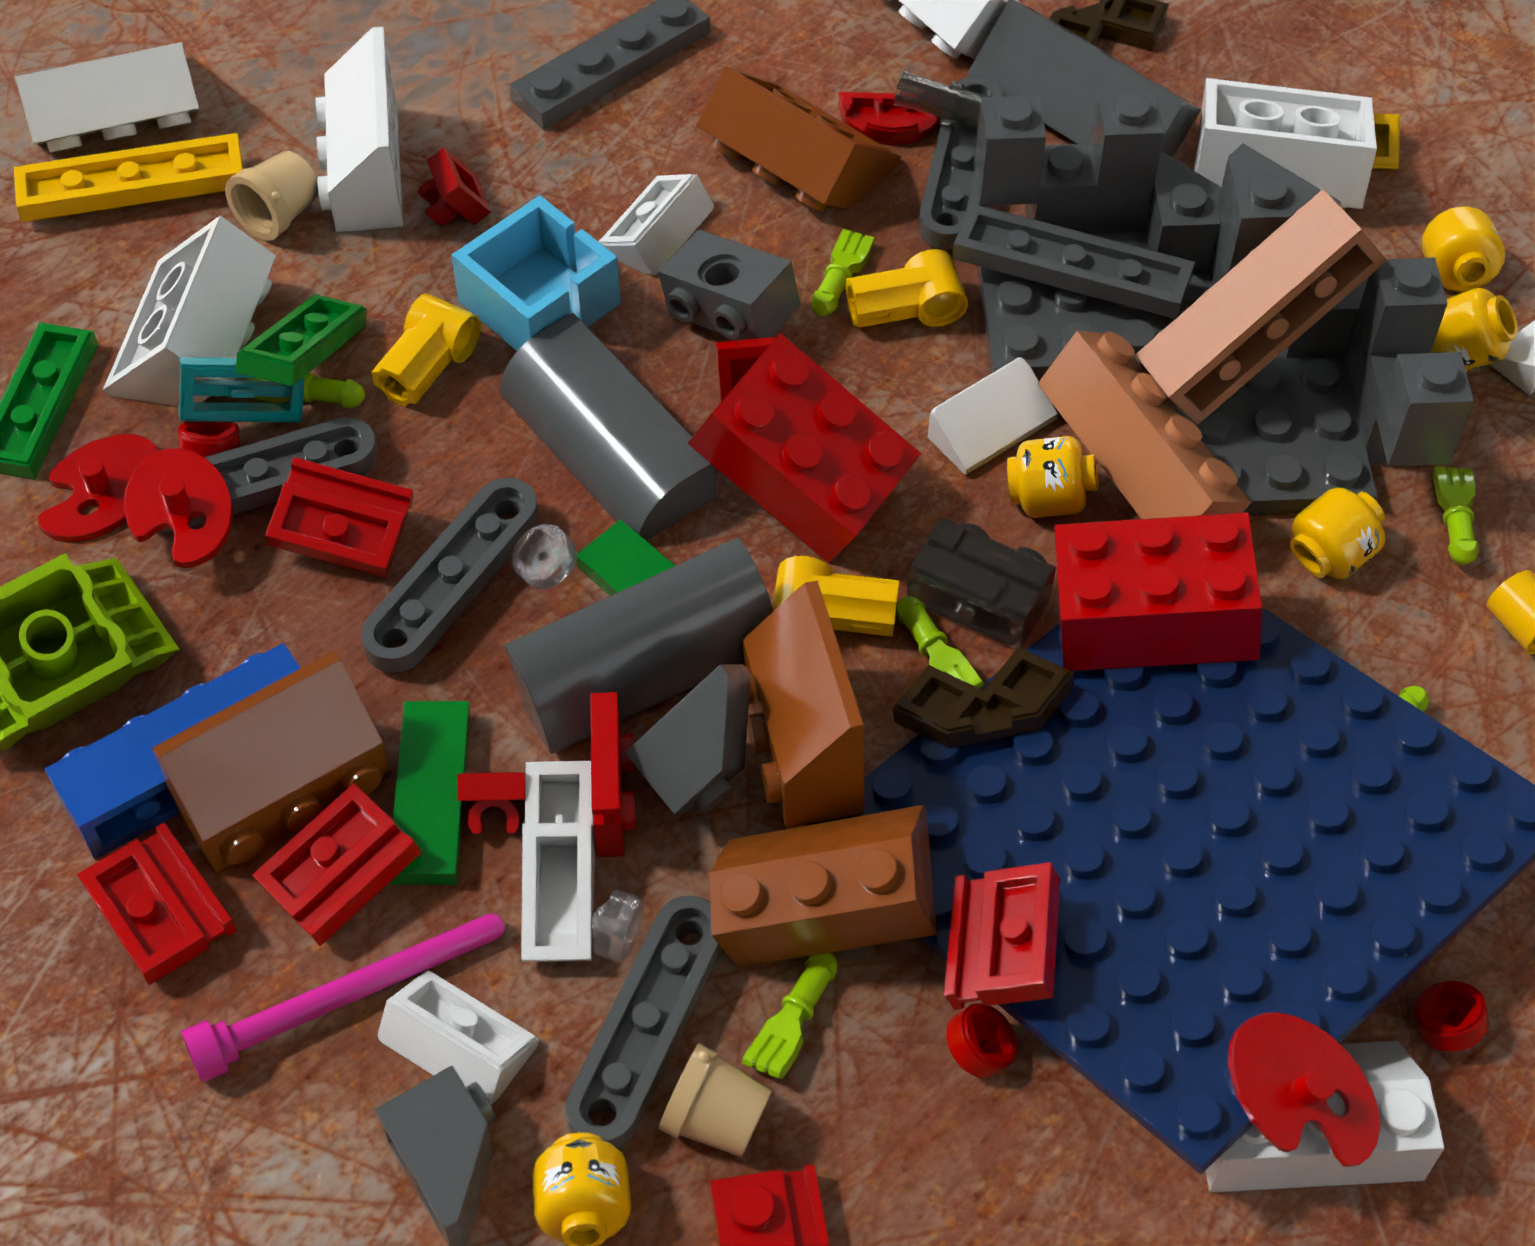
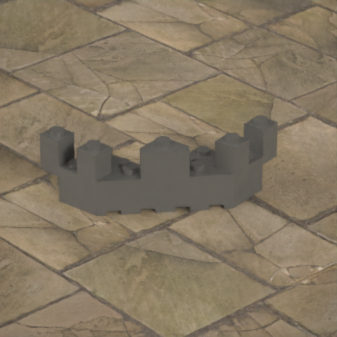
M1156 91L1098 93L1090 144L1045 145L1046 133L1040 95L981 97L974 163L980 206L1025 204L1026 218L1194 261L1192 278L1179 315L1293 216L1299 208L1310 201L1321 189L1244 143L1228 156L1222 187L1161 151L1164 130ZM1331 196L1334 199V201L1340 206L1341 201ZM1435 257L1387 259L1388 261L1200 424L1197 425L1170 399L1171 404L1179 414L1192 421L1202 433L1201 441L1213 456L1228 465L1236 474L1238 479L1236 484L1251 501L1243 513L1248 512L1249 516L1299 514L1327 490L1338 487L1348 489L1356 494L1361 491L1366 492L1376 500L1378 496L1370 462H1387L1388 467L1450 464L1474 399L1461 352L1430 353L1447 307V300ZM977 266L991 374L1018 357H1022L1029 364L1038 381H1040L1075 332L1086 331L1097 333L1114 332L1122 336L1133 347V357L1146 373L1151 375L1135 354L1146 346L1160 331L1175 320L1174 318Z

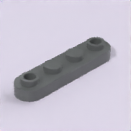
M963 78L957 81L949 92L919 215V233L921 238L927 244L938 249H954V242L971 203L980 205L974 163L981 97L1004 96L999 85L987 78Z
M344 417L205 458L218 469L224 478L232 500L233 515L277 502L283 484L287 481L290 474L293 457L363 476L376 464L378 449L374 432L366 422L356 418ZM202 517L194 518L190 522L189 527L192 528L205 524L206 520ZM162 529L161 531H159L160 533H174V531L170 529Z
M500 478L486 484L370 614L362 626L361 640L366 658L371 665L384 672L398 673L409 670L421 662L536 527L539 519L537 497L529 484L516 478ZM507 514L516 515L512 519H501L502 516ZM393 643H404L400 647L388 648Z
M681 896L669 901L657 914L568 1094L565 1112L570 1134L577 1132L595 1134L600 1136L603 1141L611 1143L617 1149L625 1145L634 1135L722 950L711 935L710 901L698 896ZM685 933H695L701 937V940L694 945H685L678 941L679 937ZM601 1110H608L616 1115L614 1121L606 1126L595 1125L590 1119L596 1112Z

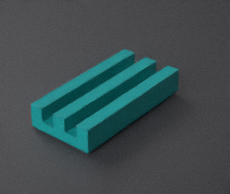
M180 357V402L178 404L180 421L302 422L304 377L294 386L272 381L194 380V377H256L236 373V358ZM193 396H231L233 398H254L255 396L290 397V404L193 402Z

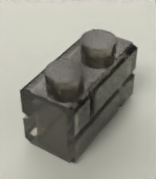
M940 518L928 537L927 544L923 545L911 565L908 576L907 596H914L920 599L926 606L925 609L1012 648L1017 649L1019 647L1022 649L1033 631L1035 623L1038 622L1049 603L1056 567L1048 564L1045 558L1033 549L1027 547L1013 549L991 539L985 530L975 524L962 523L958 525Z

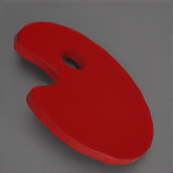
M116 434L92 441L73 451L59 462L49 474V480L53 487L74 491L73 495L66 501L46 509L38 515L40 530L47 537L56 541L71 543L94 539L122 526L127 522L124 511L125 489L134 469L147 456L158 451L156 445L148 438L137 434ZM87 506H99L95 512L89 515L80 514Z
M169 448L147 456L134 469L125 489L124 511L128 527L136 541L145 542L162 529L174 531V541L171 550L175 566L184 569L208 562L219 553L227 541L232 528L233 507L226 482L211 462L193 451ZM202 517L206 520L205 525L200 529L194 530L189 527L190 522L194 518Z
M1278 1012L1263 1013L1252 1017L1236 1029L1229 1043L1228 1068L1235 1094L1249 1120L1279 1151L1286 1153L1297 1149L1305 1123L1311 1122L1315 1123L1322 1130L1334 1157L1343 1167L1361 1165L1371 1156L1377 1146L1380 1133L1379 1110L1375 1096L1359 1065L1332 1036L1308 1021ZM1334 1093L1338 1094L1344 1102L1345 1113L1343 1116L1334 1114L1328 1105L1327 1098L1331 1097Z

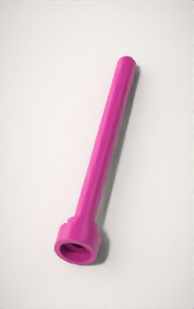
M489 913L229 1026H226L224 1020L210 1025L207 1019L181 1030L182 1038L201 1083L229 1072L227 1065L239 1060L238 1052L499 939L505 930L504 921L497 914Z

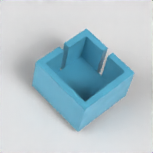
M541 195L451 254L458 302L471 313L480 316L481 321L516 351L535 334L571 313H574L589 327L621 304L617 256L583 229L575 233L574 222Z

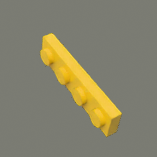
M238 133L15 166L14 181L17 211L21 221L28 222L225 191L226 182L233 175L244 169Z

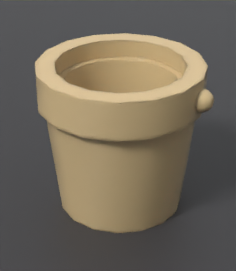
M283 151L252 168L242 169L226 182L225 194L228 205L240 224L253 236L269 241L284 233L290 227V222L319 196L318 178L311 166L300 155L292 151Z
M699 1043L673 1091L658 1129L676 1138L683 1136L742 1157L772 1090L718 1057V1052Z

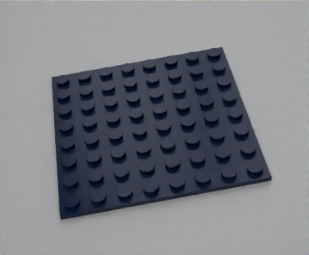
M1263 607L1260 660L1072 671L1074 672V688L1041 730L953 748H947L919 734L864 777V814L804 825L808 826L924 805L927 810L937 935L920 937L919 939L946 962L955 876L965 875L968 881L983 879L984 872L1051 862L1060 877L1053 998L1000 1004L999 1006L1200 1175L1254 1125L1249 1120L1236 1097L1228 1068L1229 1043L1238 1027L1246 1020L1257 1015L1278 1012L1299 1017L1318 1026L1340 1044L1535 860V785ZM1059 623L1027 648L1026 651L1063 667ZM996 674L984 682L985 685L980 689L984 690Z

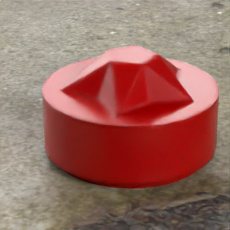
M185 421L178 427V448L193 451L203 457L240 447L239 426L235 422Z
M1460 981L1438 982L1423 990L1415 1001L1414 1016L1418 1033L1426 1044L1437 1050L1457 1052L1469 1049L1478 1044L1488 1031L1489 1017L1485 999L1480 991L1470 984Z
M980 1002L973 1003L955 1014L947 1024L946 1040L949 1050L958 1065L967 1073L978 1078H989L1008 1067L1014 1061L1017 1053V1042L1013 1028L1006 1017L993 1006H984Z

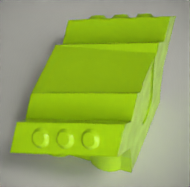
M64 553L0 587V751L9 749L27 733L49 728L113 693L136 674L158 668L180 650L117 558L77 566L72 564L67 554Z

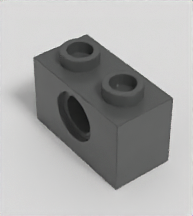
M700 229L658 271L669 315L675 316L680 321L691 322L713 330L733 340L772 337L801 305L792 261Z

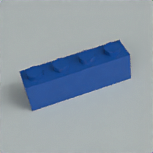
M284 643L265 653H257L248 657L235 669L208 683L198 684L189 688L178 699L149 714L139 715L130 719L121 729L88 746L71 750L60 761L44 769L62 806L94 860L179 814L152 747L300 669L301 667Z

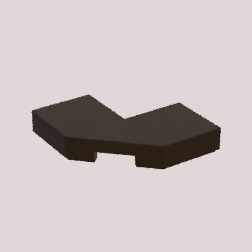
M1099 0V3L1076 9L1074 5L1055 10L1052 12L1050 19L1098 47L1102 38L1152 52L1167 18L1169 4L1157 0Z
M1018 647L984 690L928 665L893 707L894 722L947 748L1039 731L1074 688V672Z

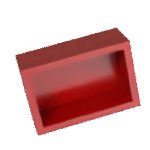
M781 333L687 443L827 563L856 538L921 455L917 449Z
M1248 512L1054 525L1064 668L1070 671L1260 660L1262 602Z

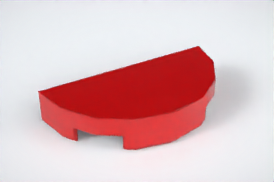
M839 92L838 106L844 123L880 144L894 146L912 144L930 136L942 123L947 95Z

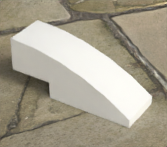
M591 761L526 762L525 823H523L521 961H592L595 832L591 810Z

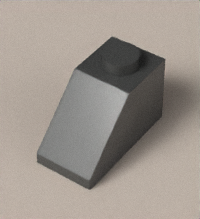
M720 664L625 752L673 814L696 811L698 809L702 814L711 811L733 792L734 788L730 785L729 781L745 768L751 674L743 664Z
M453 1065L379 1106L375 1109L387 1143L447 1246H466L494 1153L488 1124L497 1118L480 1085L475 1081L465 1087Z

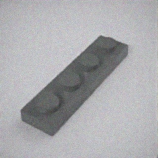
M657 0L509 84L511 101L544 130L709 34L710 17L690 0Z
M973 203L969 207L954 242L953 260L1174 319L1178 317L1195 265L1194 261Z

